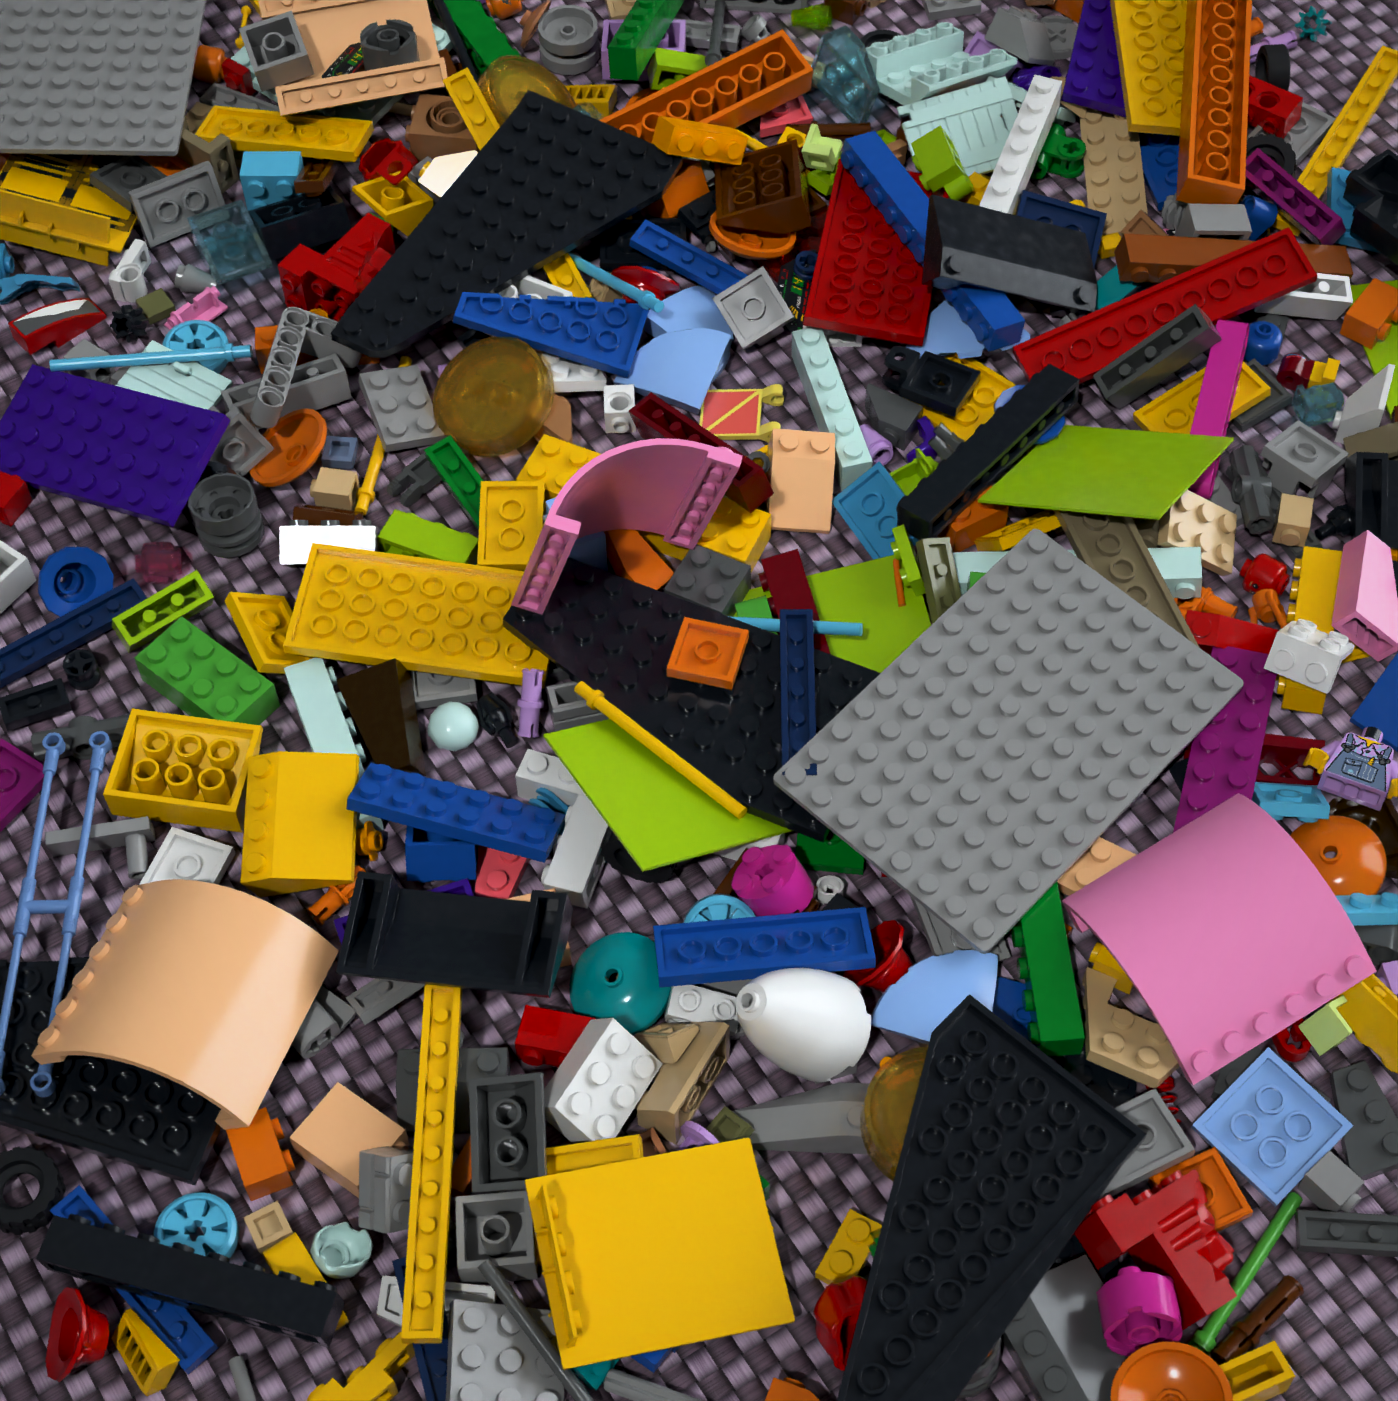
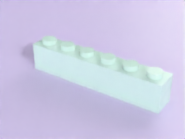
M810 327L792 331L791 356L819 432L835 433L834 472L840 489L843 491L872 467L873 461L823 329Z
M315 657L284 667L288 686L312 752L357 754L359 756V781L365 772L362 763L367 762L361 743L354 745L352 737L357 736L352 718H344L343 711L347 710V706L341 691L337 693L334 691L333 686L337 685V679L332 666L326 668L323 658ZM357 812L356 830L364 828L366 821H372L376 831L384 830L380 818Z

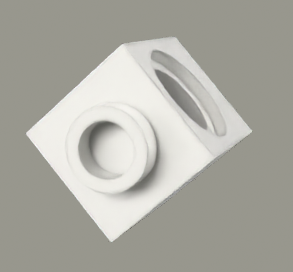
M634 384L604 385L606 433L636 432V426L628 412L635 406Z

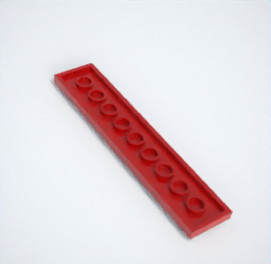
M1288 227L1013 347V354L1028 382H1030L1035 373L1041 372L1048 364H1051L1080 379L1079 384L1094 378L1092 375L1194 304L1209 316L1213 325H1216L1218 320H1228L1315 282L1317 273Z

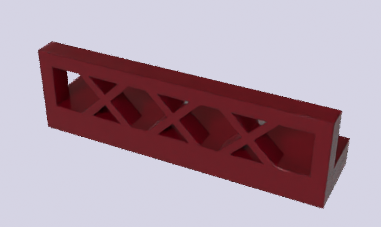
M1265 733L1259 766L1263 763L1273 764L1279 772L1274 776L1264 775L1258 769L1256 782L1318 786L1320 774L1317 773V769L1310 765L1305 767L1303 762L1311 748H1323L1325 740ZM1192 741L1183 751V760L1190 755ZM1297 767L1311 768L1312 780L1298 779L1291 771Z

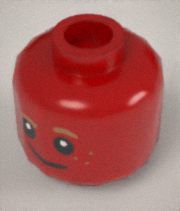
M1263 553L1257 555L1254 560L1248 558L1239 573V576L1244 577L1242 587L1245 591L1254 595L1263 589H1273L1277 592L1279 598L1285 591L1291 577L1287 574V566L1283 562Z

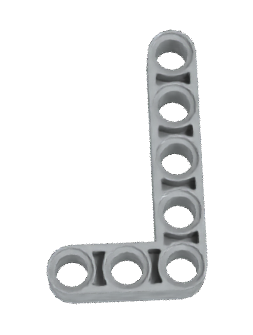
M297 307L284 309L250 413L251 420L257 426L272 428L278 423L300 352L317 358H323L336 353L342 365L347 368H353L359 364L362 353L333 341L331 338V332L338 321Z

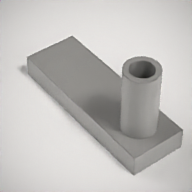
M149 816L91 825L87 852L126 846L128 877L135 880L142 879L149 868L147 842L156 841L155 828ZM82 826L45 832V843L53 857L78 853Z

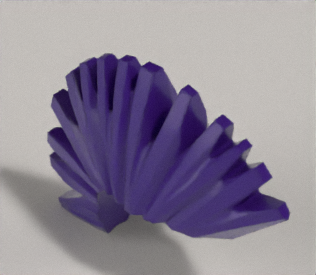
M1041 65L1015 72L1012 80L1018 87L1028 90L1034 75L1050 78L1052 76L1061 77L1062 73L1060 67Z

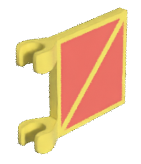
M773 384L763 389L708 390L701 407L699 425L721 440H762L769 443L773 428L781 429V425L775 421L761 425L762 402L772 406L783 405V387L780 384Z

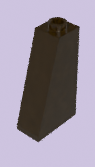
M394 658L337 679V685L375 764H385L394 769L426 776L411 671L407 670L402 663Z

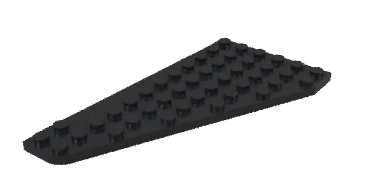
M528 90L512 114L345 311L331 332L332 340L373 358L387 357L453 320L462 292L499 293L661 199L683 165V157L666 154L652 143Z
M970 994L931 1034L837 1401H956L1092 1209L1091 1206L1098 1201L1122 1165L1139 1148L1147 1136L1143 1130Z

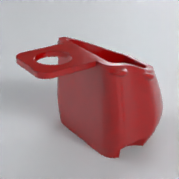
M386 138L373 143L361 156L359 171L362 172L364 182L383 177L392 185H398L406 176L408 177V173L413 169V166L419 162L415 155L403 145L402 141H391L390 138ZM401 171L398 175H389L391 173Z
M853 1276L840 1283L829 1284L821 1293L813 1310L816 1320L815 1331L817 1339L833 1360L834 1366L842 1371L846 1367L868 1280L860 1276Z

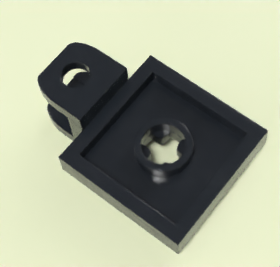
M893 346L885 357L884 364L888 367V370L882 376V383L891 389L899 391L900 397L956 417L979 382L981 371L925 351L920 358V353L902 346ZM900 356L903 357L905 360L898 361L895 359V357ZM899 375V379H894L892 376ZM940 382H942V383H944L945 385L940 386V385H938V384H939Z

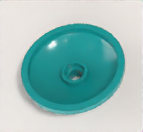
M620 932L600 938L581 954L571 974L569 992L572 1006L577 1015L596 1019L614 1018L631 1035H635L649 1028L661 1017L667 1007L672 986L659 987L655 943L637 933ZM613 973H618L617 980L609 982L610 976Z

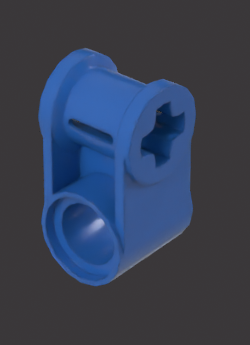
M1247 195L1240 204H1245L1252 229L1248 240L1255 241L1266 229L1273 225L1277 218L1278 209L1276 205L1253 195Z

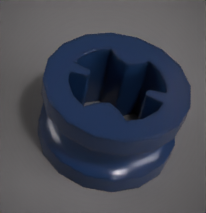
M809 250L798 253L793 268L794 274L801 280H812L818 254ZM806 263L810 264L808 268L804 267Z

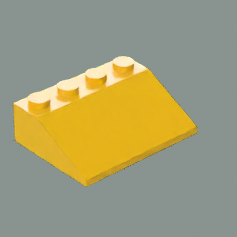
M132 708L103 792L111 814L132 818L149 816L150 820L243 833L248 757L259 755L263 732L262 726Z
M278 751L248 757L240 881L242 885L262 898L354 883L357 812L347 810L346 807L347 798L358 783L359 756L357 754Z

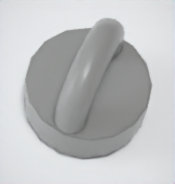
M755 14L744 24L741 29V35L748 42L752 40L758 42L768 37V31L765 27L767 21L761 15Z

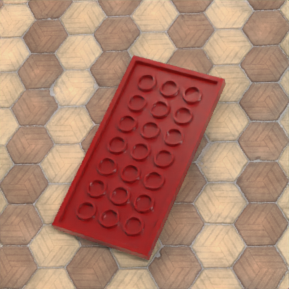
M839 159L803 325L922 347L933 287L922 284L923 266L915 260L913 253L905 243L901 242L898 234L885 221L882 213L871 203L868 195L857 185L854 177L843 167L841 159ZM907 171L928 198L932 194L949 198L944 186L935 192L932 190L926 191L919 179L922 173Z

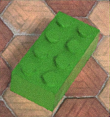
M182 616L134 657L142 680L189 716L260 725L280 707L275 686L271 681Z

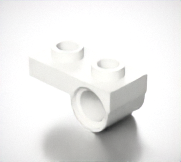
M135 239L129 249L125 250L122 260L116 269L111 271L109 285L115 300L134 303L136 299L147 295L148 290L143 274L150 265L151 258L146 241Z
M695 985L672 986L664 1018L667 1023L691 1024V1022H724L730 1025V1036H734L737 1033L739 1024L736 1012L737 997Z

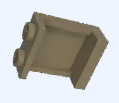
M185 116L179 151L176 156L191 166L208 160L212 165L221 193L223 194L239 180L230 138L221 133L209 143L189 131Z

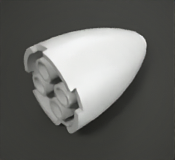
M785 968L771 971L748 982L740 990L736 998L738 1021L754 1047L769 1061L783 1070L813 1082L831 1081L832 1077L843 1072L848 1066L854 1067L866 1049L871 1031V1015L866 1011V1006L860 993L861 989L848 978L824 970Z

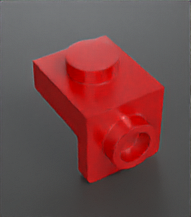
M229 57L221 64L227 87L250 96L257 91L253 88L250 69Z

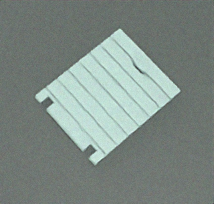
M1006 76L896 108L899 117L910 116L909 121L902 123V128L911 156L915 155L911 143L941 125L953 141L968 177L973 172L987 174L994 171L1018 115ZM915 166L916 172H917V173H922V171L919 172L918 169H917L916 166Z
M151 340L142 353L173 350ZM193 361L131 366L115 386L208 410L211 406H216L222 399L220 391L229 389L233 383L232 380Z

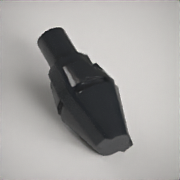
M1347 504L1335 507L1326 516L1328 518L1326 524L1315 530V535L1320 541L1331 535H1341L1342 537L1352 535Z
M492 692L481 697L476 703L481 726L489 735L495 734L497 737H500L506 748L515 746L518 741L511 730V721L514 718L510 707Z

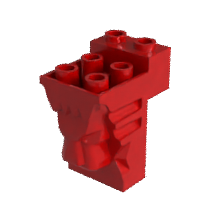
M367 213L324 255L300 243L277 265L286 306L297 307L306 311L322 309L328 313L329 318L339 322L349 306L395 253L391 224Z
M1196 1169L1184 1176L1178 1170L1159 1182L1160 1184L1151 1190L1147 1189L1133 1199H1130L1127 1193H1124L1115 1200L1111 1194H1108L1091 1206L1092 1209L1074 1233L1097 1270L1128 1252L1138 1268L1141 1269V1272H1152L1172 1277L1182 1321V1331L1237 1297L1229 1284V1279L1222 1273L1233 1261L1234 1249L1215 1229V1220L1204 1205L1208 1200L1199 1181V1174Z

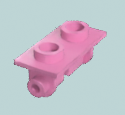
M215 286L211 288L206 287L203 292L193 298V304L187 302L176 311H172L164 326L171 330L174 326L189 320L211 322L229 308L218 299L220 292Z

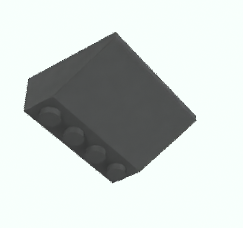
M1086 1254L1047 1271L1001 1336L1003 1343L1036 1401H1111V1387L1115 1374L1121 1364L1128 1358V1356L1111 1351L1104 1339L1097 1302V1291L1104 1284Z

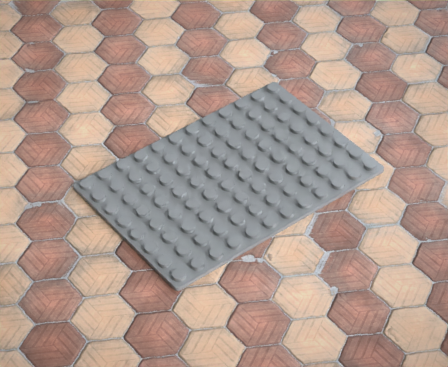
M0 0V153L177 155L207 0Z
M1032 529L774 774L773 782L978 952L986 954L1242 689L1244 682L1235 673L1041 530ZM816 763L817 775H806L805 769H810V764Z

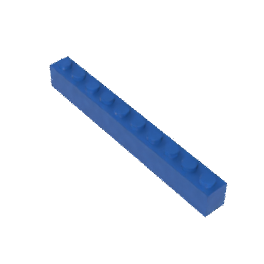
M876 131L846 138L843 152L841 153L843 167L851 173L857 185L865 191L871 203L878 208L885 221L898 234L901 242L906 244L913 253L915 260L923 266L929 198ZM967 284L959 285L950 290L940 289L945 299L954 306L960 318L967 323L974 332L976 339L985 346L988 352L1020 342L1025 319L1004 293Z

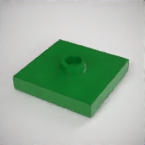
M831 830L824 843L798 833L795 855L805 870L863 875L864 857Z

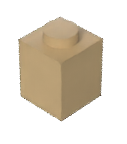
M320 467L317 479H313L310 485V496L314 497L315 505L354 511L358 500L356 493L358 488H360L357 472Z
M1281 494L1275 516L1272 542L1304 548L1310 530L1314 498Z

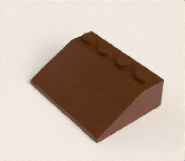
M797 139L745 153L741 165L714 162L718 225L780 234L800 232L806 227L811 226L806 168Z

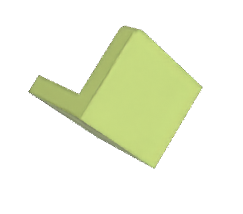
M811 124L801 151L806 167L833 172L843 146L840 139L822 137L818 125Z
M1344 995L1326 1004L1298 1026L1319 1056L1337 1047L1346 1040V1037L1352 1034V1029L1337 1010L1347 1002Z

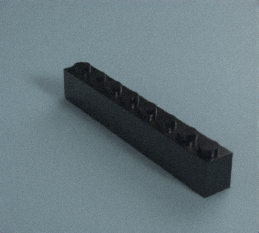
M1048 364L1041 372L1035 373L1030 382L1021 390L1018 389L1013 394L1011 400L1003 407H999L985 424L979 425L975 433L966 442H961L950 457L943 459L935 471L928 477L921 479L917 487L908 496L905 495L900 499L896 508L897 527L904 524L908 534L919 540L935 538L1077 403L1080 379L1051 364Z
M70 1214L68 1219L54 1215L36 1257L50 1271L327 1348L330 1347L345 1305L343 1299L336 1292L337 1288L331 1284L315 1281L314 1285L300 1282V1277L284 1271H279L278 1276L265 1273L266 1269L264 1267L247 1261L243 1262L242 1266L229 1263L230 1259L215 1252H208L207 1257L195 1254V1250L192 1247L182 1243L174 1242L172 1247L159 1244L160 1240L145 1233H138L137 1237L125 1234L126 1231L112 1224L105 1223L102 1228L90 1225V1220L75 1214Z

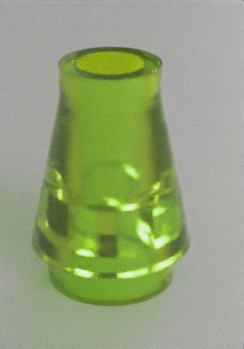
M824 3L801 9H793L791 12L792 26L822 31L825 28H830L832 24L831 6H824Z

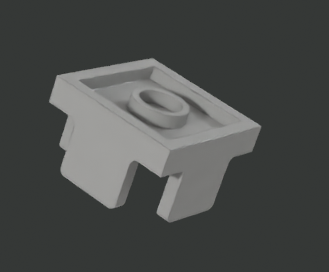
M764 266L712 298L743 350L756 343L762 346L784 332L783 326L795 319Z
M234 405L226 414L230 419V423L209 461L227 465L237 475L243 477L275 448L239 408ZM211 406L208 409L211 411L219 412V410L215 406Z
M1298 420L1264 445L1260 455L1265 458L1262 466L1266 469L1271 467L1267 477L1271 479L1272 487L1281 493L1294 495L1300 482L1311 488L1307 496L1315 499L1329 487L1336 470L1345 463L1349 453Z

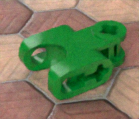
M1052 123L1030 178L1041 179L1047 172L1070 179L1080 176L1084 171L1082 158L1086 153L1085 143L1080 139L1067 137L1062 126Z

